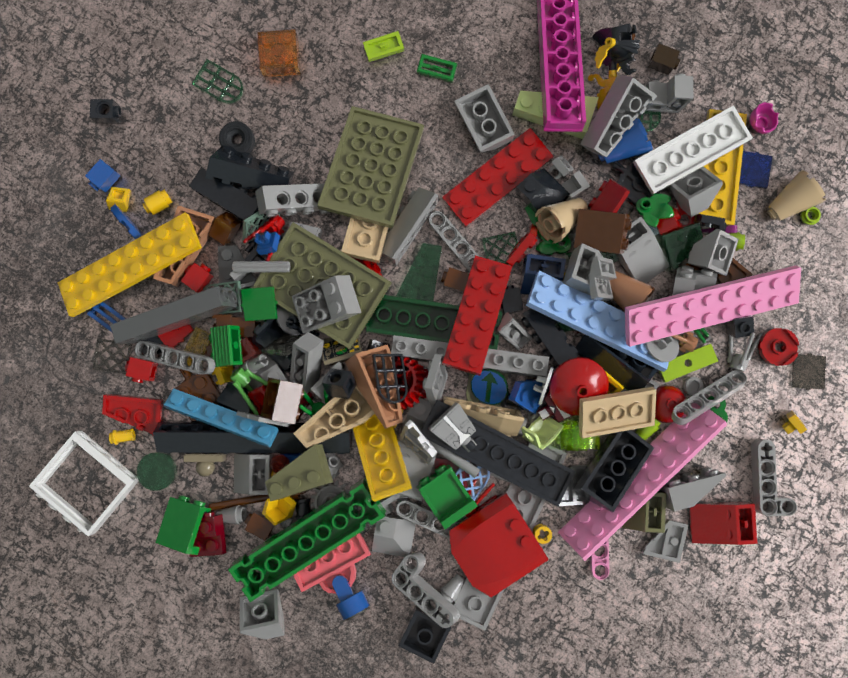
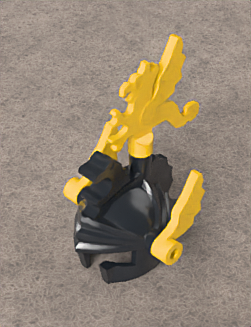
M630 23L612 28L607 27L598 30L592 36L600 45L594 59L596 68L600 69L601 64L609 67V79L604 80L599 74L588 76V81H594V78H596L597 83L604 87L597 94V97H599L597 101L598 110L613 85L620 68L625 75H631L637 71V69L630 68V64L636 61L634 55L638 54L637 50L640 48L639 43L641 42V40H632V35L637 34L636 25H633L632 28Z

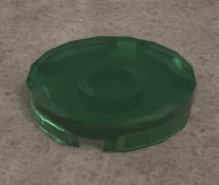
M153 452L144 456L137 467V477L140 484L152 491H160L169 487L174 482L177 472L174 460L168 454Z

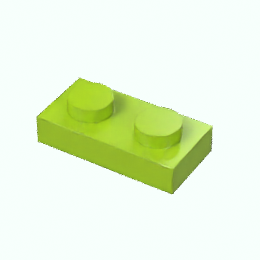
M399 31L363 42L369 62L404 51Z

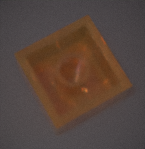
M295 29L257 32L259 65L263 77L301 74L299 40Z

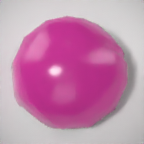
M763 102L756 106L750 114V125L757 133L768 134L777 127L779 113L773 111L772 103Z

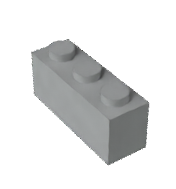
M309 332L293 343L290 382L303 384V389L306 393L310 392L311 388L319 381L324 343L322 339Z

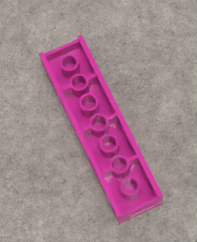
M537 0L544 131L582 132L586 123L578 0Z

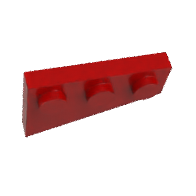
M114 394L103 395V415L132 425L140 431L152 434V436L158 423L162 422L163 399Z

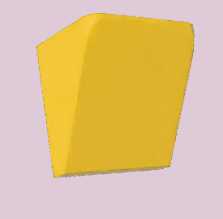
M111 187L106 199L108 209L111 210L110 208L116 204L123 212H127L130 189Z

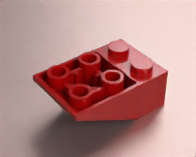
M747 501L697 503L694 507L689 508L691 543L758 544L755 504Z

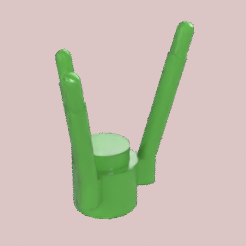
M239 367L230 376V379L253 413L259 415L242 388L245 387L249 392L253 390L248 384L251 381L249 377L267 386V381L252 373L248 368L244 370L242 367Z

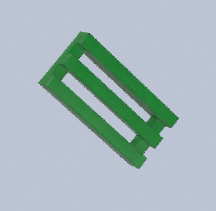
M421 54L417 74L453 83L458 63ZM423 61H428L435 64L447 66L452 68V70L441 68L435 65L423 63Z

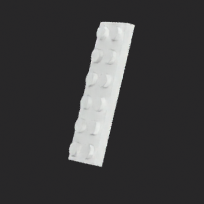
M733 105L641 156L633 163L653 195L753 139Z

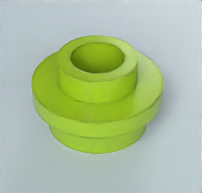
M811 207L801 212V220L806 225H814L820 220L821 213L816 207ZM808 213L812 215V219H809Z

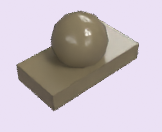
M189 453L184 455L183 462H197L196 472L200 476L208 477L214 472V462L227 461V454Z

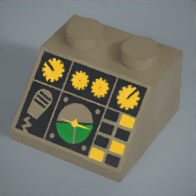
M331 337L323 339L322 358L324 365L328 367L336 365L339 361L345 362L356 353L363 352L359 337L351 349H348Z

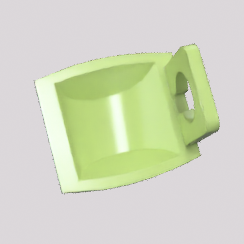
M538 417L528 428L524 426L521 428L522 437L543 450L556 439L564 426L550 417L544 421Z

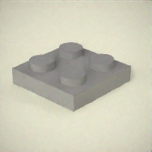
M434 354L433 360L428 364V377L423 381V390H425L426 399L429 400L432 408L437 400L441 401L448 377L446 367L442 365L443 357L440 354Z

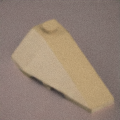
M356 386L349 400L334 397L293 434L306 448H310L365 423L375 413Z
M443 396V403L452 406L455 402L458 403L466 415L510 438L511 436L517 437L524 421L523 415L516 409Z

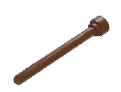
M297 494L290 496L293 500L300 499V495ZM254 495L210 503L208 507L211 508V511L237 505L242 506L265 502L269 495Z

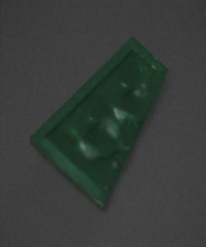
M423 243L396 297L434 301L442 246Z

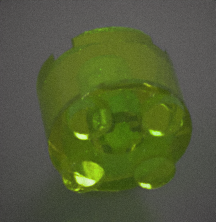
M578 421L562 423L564 428L560 432L561 450H600V435L581 438L579 436Z

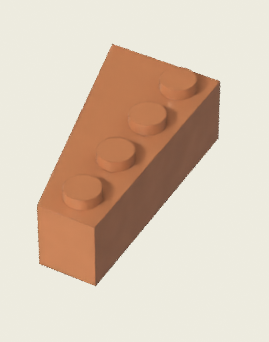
M177 206L174 218L184 212L189 214L203 248L210 237L208 234L216 218ZM202 248L155 273L153 279L178 287L185 276L186 268L194 263Z

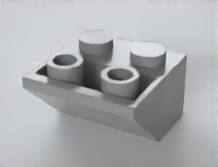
M583 243L572 251L563 284L590 295L589 277L591 264L594 257H603L600 251Z
M234 453V493L268 495L265 482L271 478L273 453Z

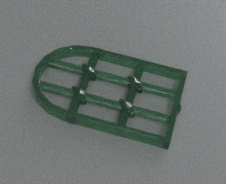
M206 59L192 82V85L224 103L238 101L244 91L240 78ZM210 63L218 69L216 72H212L205 67ZM203 70L213 75L211 81L200 77ZM222 70L232 77L230 80H226L218 75L219 72ZM234 78L240 82L241 88L232 83ZM198 79L208 84L206 89L196 85ZM215 79H220L227 83V85L221 89L214 85L213 82ZM229 86L238 89L240 94L235 97L228 93L227 89ZM210 87L221 91L220 97L208 92ZM224 95H228L233 100H223L222 98Z

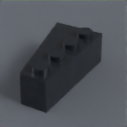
M221 146L209 158L205 179L212 180L213 177L222 179V183L230 185V182L239 183L242 186L241 188L249 190L259 189L261 186L291 185L294 172L290 171L287 167L273 165L268 160L254 158L250 153L238 152L231 146Z
M202 167L189 185L195 192L217 206L219 205L228 213L234 214L242 222L259 211L256 195L250 197L247 195L249 192L240 186L235 188L232 182H230V185L222 183L220 178L205 179L207 170Z
M532 308L521 314L523 317L521 322L526 329L530 328L533 333L531 335L536 345L540 344L543 349L541 351L542 355L549 357L554 366L553 372L563 362L577 358V349L571 343L568 344L566 342L568 340L567 335L563 329L555 326L557 324L556 320Z

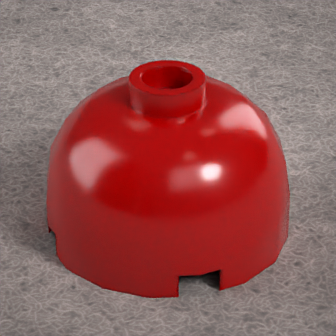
M661 385L657 388L655 419L661 423L673 422L671 415L674 407L686 400L684 393L680 389L671 385ZM677 412L676 415L682 418L684 413Z

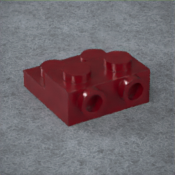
M214 511L203 513L194 545L200 547L198 555L189 554L190 557L223 555L227 553L222 514L214 515Z

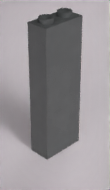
M215 286L111 324L110 327L115 343L136 344L139 341L150 339L237 307V296L230 288Z

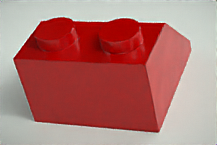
M612 179L608 182L604 180L599 188V191H601L598 198L593 197L588 207L591 208L590 210L617 213L629 195L630 190Z

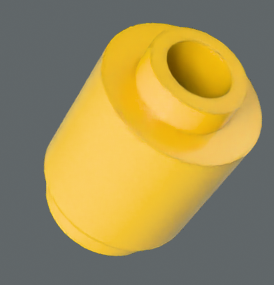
M164 189L143 199L145 203L142 205L148 214L152 213L155 215L170 207L169 204L173 202Z

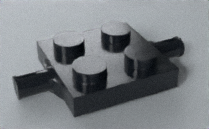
M617 161L612 166L621 174L617 183L630 190L626 199L636 206L641 198L653 196L634 163L625 168Z

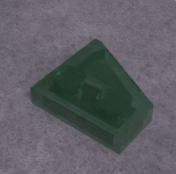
M699 222L661 235L671 270H677L678 265L685 258L689 257L693 245L703 238Z

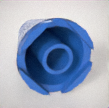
M639 118L633 121L634 125L630 130L627 129L622 134V139L607 157L598 155L601 162L605 161L608 164L647 154L653 150L651 141H648L647 132Z

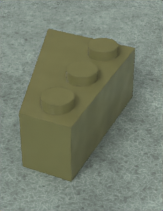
M313 445L265 482L270 502L333 483L323 445Z

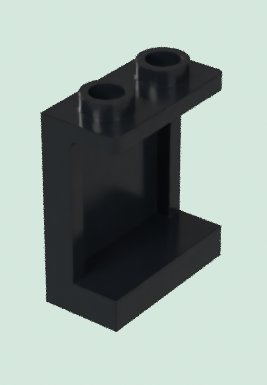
M267 319L263 325L259 324L253 330L254 336L251 342L287 371L291 367L293 343L302 335H290L279 327L276 319Z

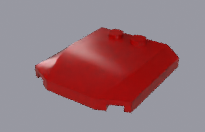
M504 493L449 529L452 555L471 585L491 598L549 560L507 493Z

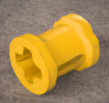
M537 524L534 526L532 533L539 543L546 544L551 541L552 532L546 525ZM540 530H543L545 532V537L542 538L541 536H539Z

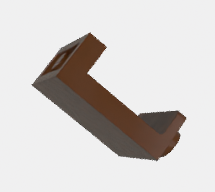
M579 209L574 248L583 243L601 252L623 254L629 244V239L626 237L627 230L630 231L632 219H629L630 214Z

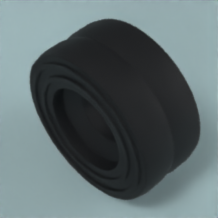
M233 121L227 123L221 129L219 143L221 146H231L241 153H251L255 145V137L245 123ZM235 135L242 136L240 144L232 143V138Z

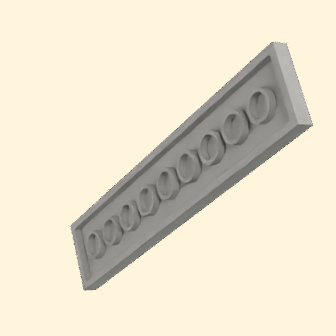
M530 442L527 445L560 464H563L567 455L566 452L551 445H548L543 450ZM509 483L505 493L508 494L532 531L546 500L513 483ZM466 577L456 602L454 601L453 603L459 610V619L485 631L504 590L491 598L474 588Z

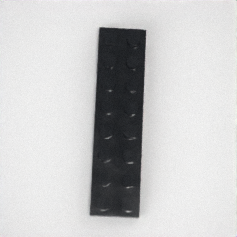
M439 400L436 401L421 429V433L426 439L559 506L576 471L468 415L467 417L476 429L470 437L477 445L470 452H467L462 445L455 450L428 429L451 407Z

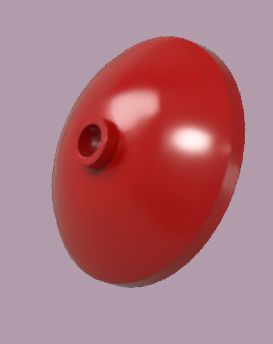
M583 357L572 358L559 365L552 374L549 384L550 396L555 405L563 412L571 415H579L580 399L606 395L609 389V381L604 369L597 362ZM585 388L584 393H579L580 389Z

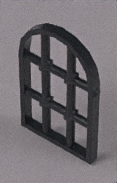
M373 354L372 360L378 395L386 403H400L405 399L408 392L403 354ZM376 357H381V369H377ZM384 357H391L392 369H386ZM394 357H400L401 369H396ZM378 372H383L384 385H379ZM388 372H393L394 385H388ZM398 372H402L404 385H398ZM380 388L386 389L387 398L383 396ZM390 388H396L397 401L390 400ZM400 388H404L402 399H400Z

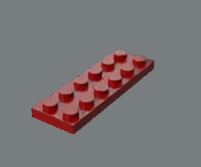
M529 128L445 194L442 199L466 228L514 190L531 173L538 171L552 160L554 156L534 131Z
M475 255L442 365L478 376L481 375L512 266Z

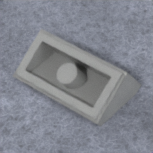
M506 312L498 327V332L519 351L532 337Z

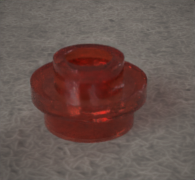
M275 455L270 460V467L275 473H278L290 464L289 459L284 455Z

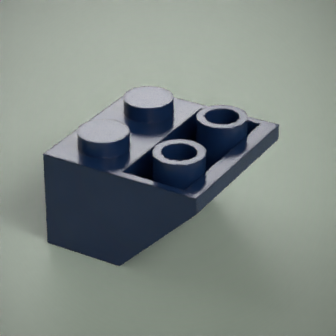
M526 254L523 262L520 293L524 295L530 294L535 276L539 271L563 281L566 259Z

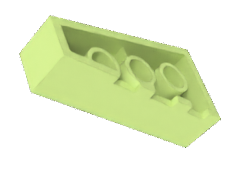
M520 90L512 115L543 126L542 92ZM585 96L586 123L583 131L563 133L583 139L588 131L599 97Z

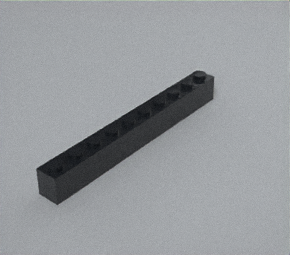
M159 422L153 431L156 452H164L166 454H303L309 449L293 434L304 423L289 424V427L269 424L277 427L279 430L270 448L204 422ZM352 429L318 444L323 445L325 454L350 453Z

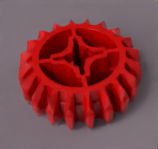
M398 357V360H395L396 369H401L400 357ZM409 357L403 358L405 370L409 369L405 372L408 392L405 399L400 402L401 409L407 410V407H414V402L420 403L419 397H425L422 392L423 381L427 373L418 361L412 360ZM398 372V385H404L402 374ZM400 388V395L404 393V388Z

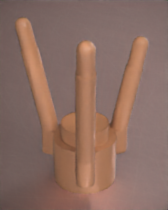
M685 332L681 336H671L678 339L679 351L684 353L686 350L693 352L698 343V338L694 337L692 332Z

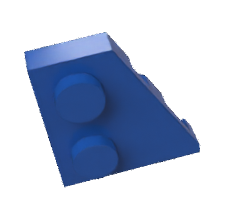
M533 379L515 381L508 400L529 413L536 414L540 406L539 401L542 393L535 391L533 388L535 384L542 387L543 383Z

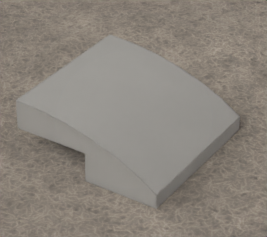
M599 256L593 258L589 277L591 299L602 301L614 299L610 280L617 277L612 259Z

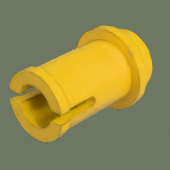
M134 428L122 431L113 430L109 433V441L115 445H118L120 442L135 441L136 438Z

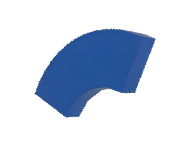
M116 204L110 208L116 219L128 229V232L134 239L144 235Z

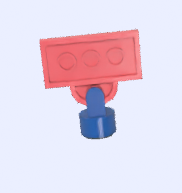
M361 533L293 575L301 592L319 583L321 588L327 593L337 594L340 602L336 606L343 620L347 621L369 609L368 606L370 605L363 591L361 590L354 594L351 589L356 580L357 571L355 563L371 555Z

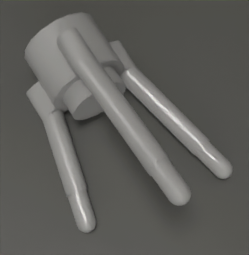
M752 332L743 355L735 353V357L733 356V337L729 335L727 362L730 363L729 368L745 372L760 342L762 333H759L751 347L755 333Z

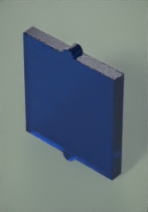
M743 151L739 184L747 185L750 188L759 187L767 189L773 156L759 154V152Z

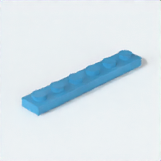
M174 388L164 404L167 409L269 448L279 431L275 426L238 416L235 411Z

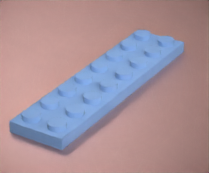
M542 271L536 274L525 306L662 372L667 370L669 362L662 363L655 360L648 353L645 343L631 347L626 344L625 312L601 300L591 299L590 295L563 284L564 282Z

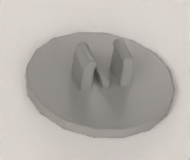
M671 336L645 343L650 356L662 363L672 361L679 353L678 339Z

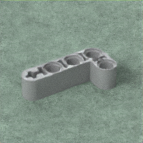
M766 439L754 440L751 444V464L755 511L766 516H791L795 514L797 503L791 498L777 496L776 448L774 443ZM765 462L767 467L766 470L762 472L761 465ZM764 482L767 483V489L765 491L762 490V485ZM786 501L787 508L783 510L782 504ZM767 502L768 508L764 511L763 504Z
M420 552L407 555L394 571L392 583L442 628L452 626L460 618L459 610L419 576V573L426 564L425 556ZM412 558L417 562L416 567L412 564ZM401 574H404V575H405V577H406V581H405V582L402 580ZM416 586L419 587L421 591L420 595L416 592ZM431 599L434 600L436 604L435 608L430 603Z

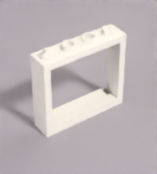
M75 431L29 487L37 493V497L46 500L51 509L58 510L63 515L62 517L65 521L73 523L78 527L77 530L90 536L99 530L140 479L83 431ZM77 445L82 447L126 484L94 524L45 484Z

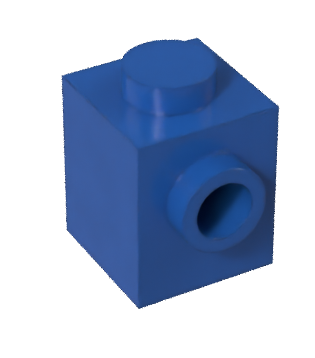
M101 159L85 175L90 180L88 184L97 191L101 189L104 192H107L121 176Z

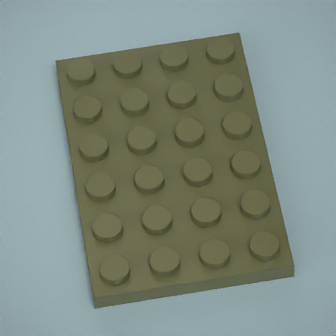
M351 106L317 205L318 209L393 229L424 131V125Z
M293 222L278 245L277 252H274L270 261L290 262V272H262L252 288L274 286L277 304L297 316L292 300L293 295L335 275H350L361 313L318 330L351 349L392 282Z

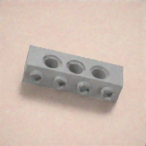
M325 183L261 186L255 191L259 214H267V217L279 215L278 213H285L286 216L295 215L297 212H303L304 215L312 214L314 211H320L321 214L329 213L328 211L318 209L317 206ZM295 197L299 199L300 204L296 202ZM277 198L281 200L282 205L278 203Z

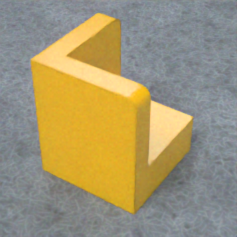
M290 496L271 502L270 498H268L262 514L273 525H277L292 517L296 502Z

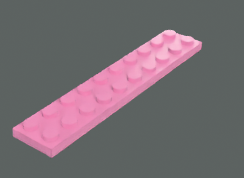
M795 265L625 307L626 344L631 347L732 321L734 318H743L798 304L801 267Z
M691 404L693 408L700 409V406L698 404ZM709 409L685 425L672 422L650 443L654 447L653 451L614 512H610L590 501L558 531V534L586 561L726 427V421Z

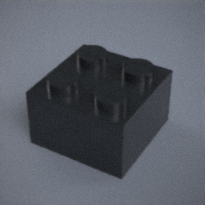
M415 605L399 638L398 646L434 664L451 630V626L442 628Z

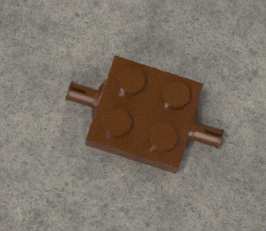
M179 369L185 380L174 389L219 405L216 400L221 393L210 374L191 375L189 371ZM189 417L191 422L196 421V419Z

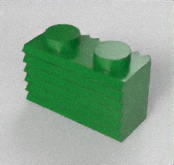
M226 325L210 328L209 341L212 346L210 357L214 360L215 367L243 364L240 326Z

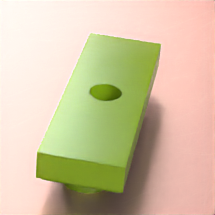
M707 344L695 349L693 352H687L669 362L667 370L664 372L659 370L663 382L666 383L716 363L718 359L712 344ZM685 360L689 362L688 366H685Z

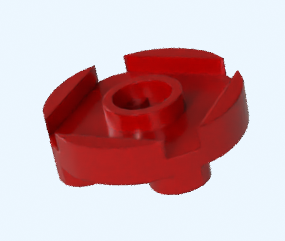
M774 328L762 335L757 348L765 362L772 366H783L792 363L797 358L799 341L792 331ZM776 343H777V344L782 343V346H781L782 351H781V352H780L779 350L776 351V349H775V347H776L775 344H776Z

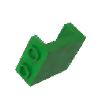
M449 464L439 466L435 469V474L430 477L425 476L418 482L419 485L416 486L444 529H447L478 507Z
M179 495L178 498L170 497L155 543L184 554L198 555L200 547L195 546L194 542L203 513L211 512V508L206 507V503L194 500V502H190V497Z

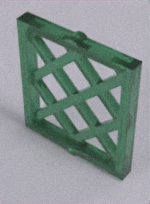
M515 231L483 238L482 243L486 259H489L488 256L490 255L495 258L494 261L498 260L510 265L506 262L507 258L503 261L499 256L502 252L506 255L510 254L504 250L507 244L514 249L515 246L509 242L511 237H514L515 246L517 245L518 241ZM509 236L507 241L502 237ZM496 239L494 243L490 242L489 240ZM499 239L505 242L502 248L496 245ZM486 242L492 245L489 251L486 250ZM494 247L500 250L497 256L491 253Z

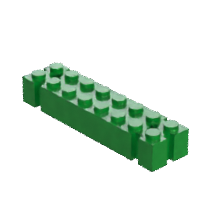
M363 478L351 486L349 494H346L345 491L341 492L252 549L249 556L244 554L233 561L228 571L236 582L240 580L243 582L244 585L241 590L249 602H252L264 594L267 586L271 590L362 532L367 522L373 525L384 518L386 510L379 500L375 502L372 500L368 483ZM354 506H361V510H358V508L355 510Z

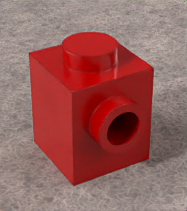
M672 207L674 211L673 217L659 219L657 228L660 235L666 236L683 228L679 220L681 215L677 208L674 209Z
M194 262L193 265H189L186 268L185 276L181 282L196 293H199L210 283L214 276L209 273L211 269L205 264L198 265Z
M130 357V360L125 365L126 376L132 377L131 381L143 383L144 380L154 381L158 363Z

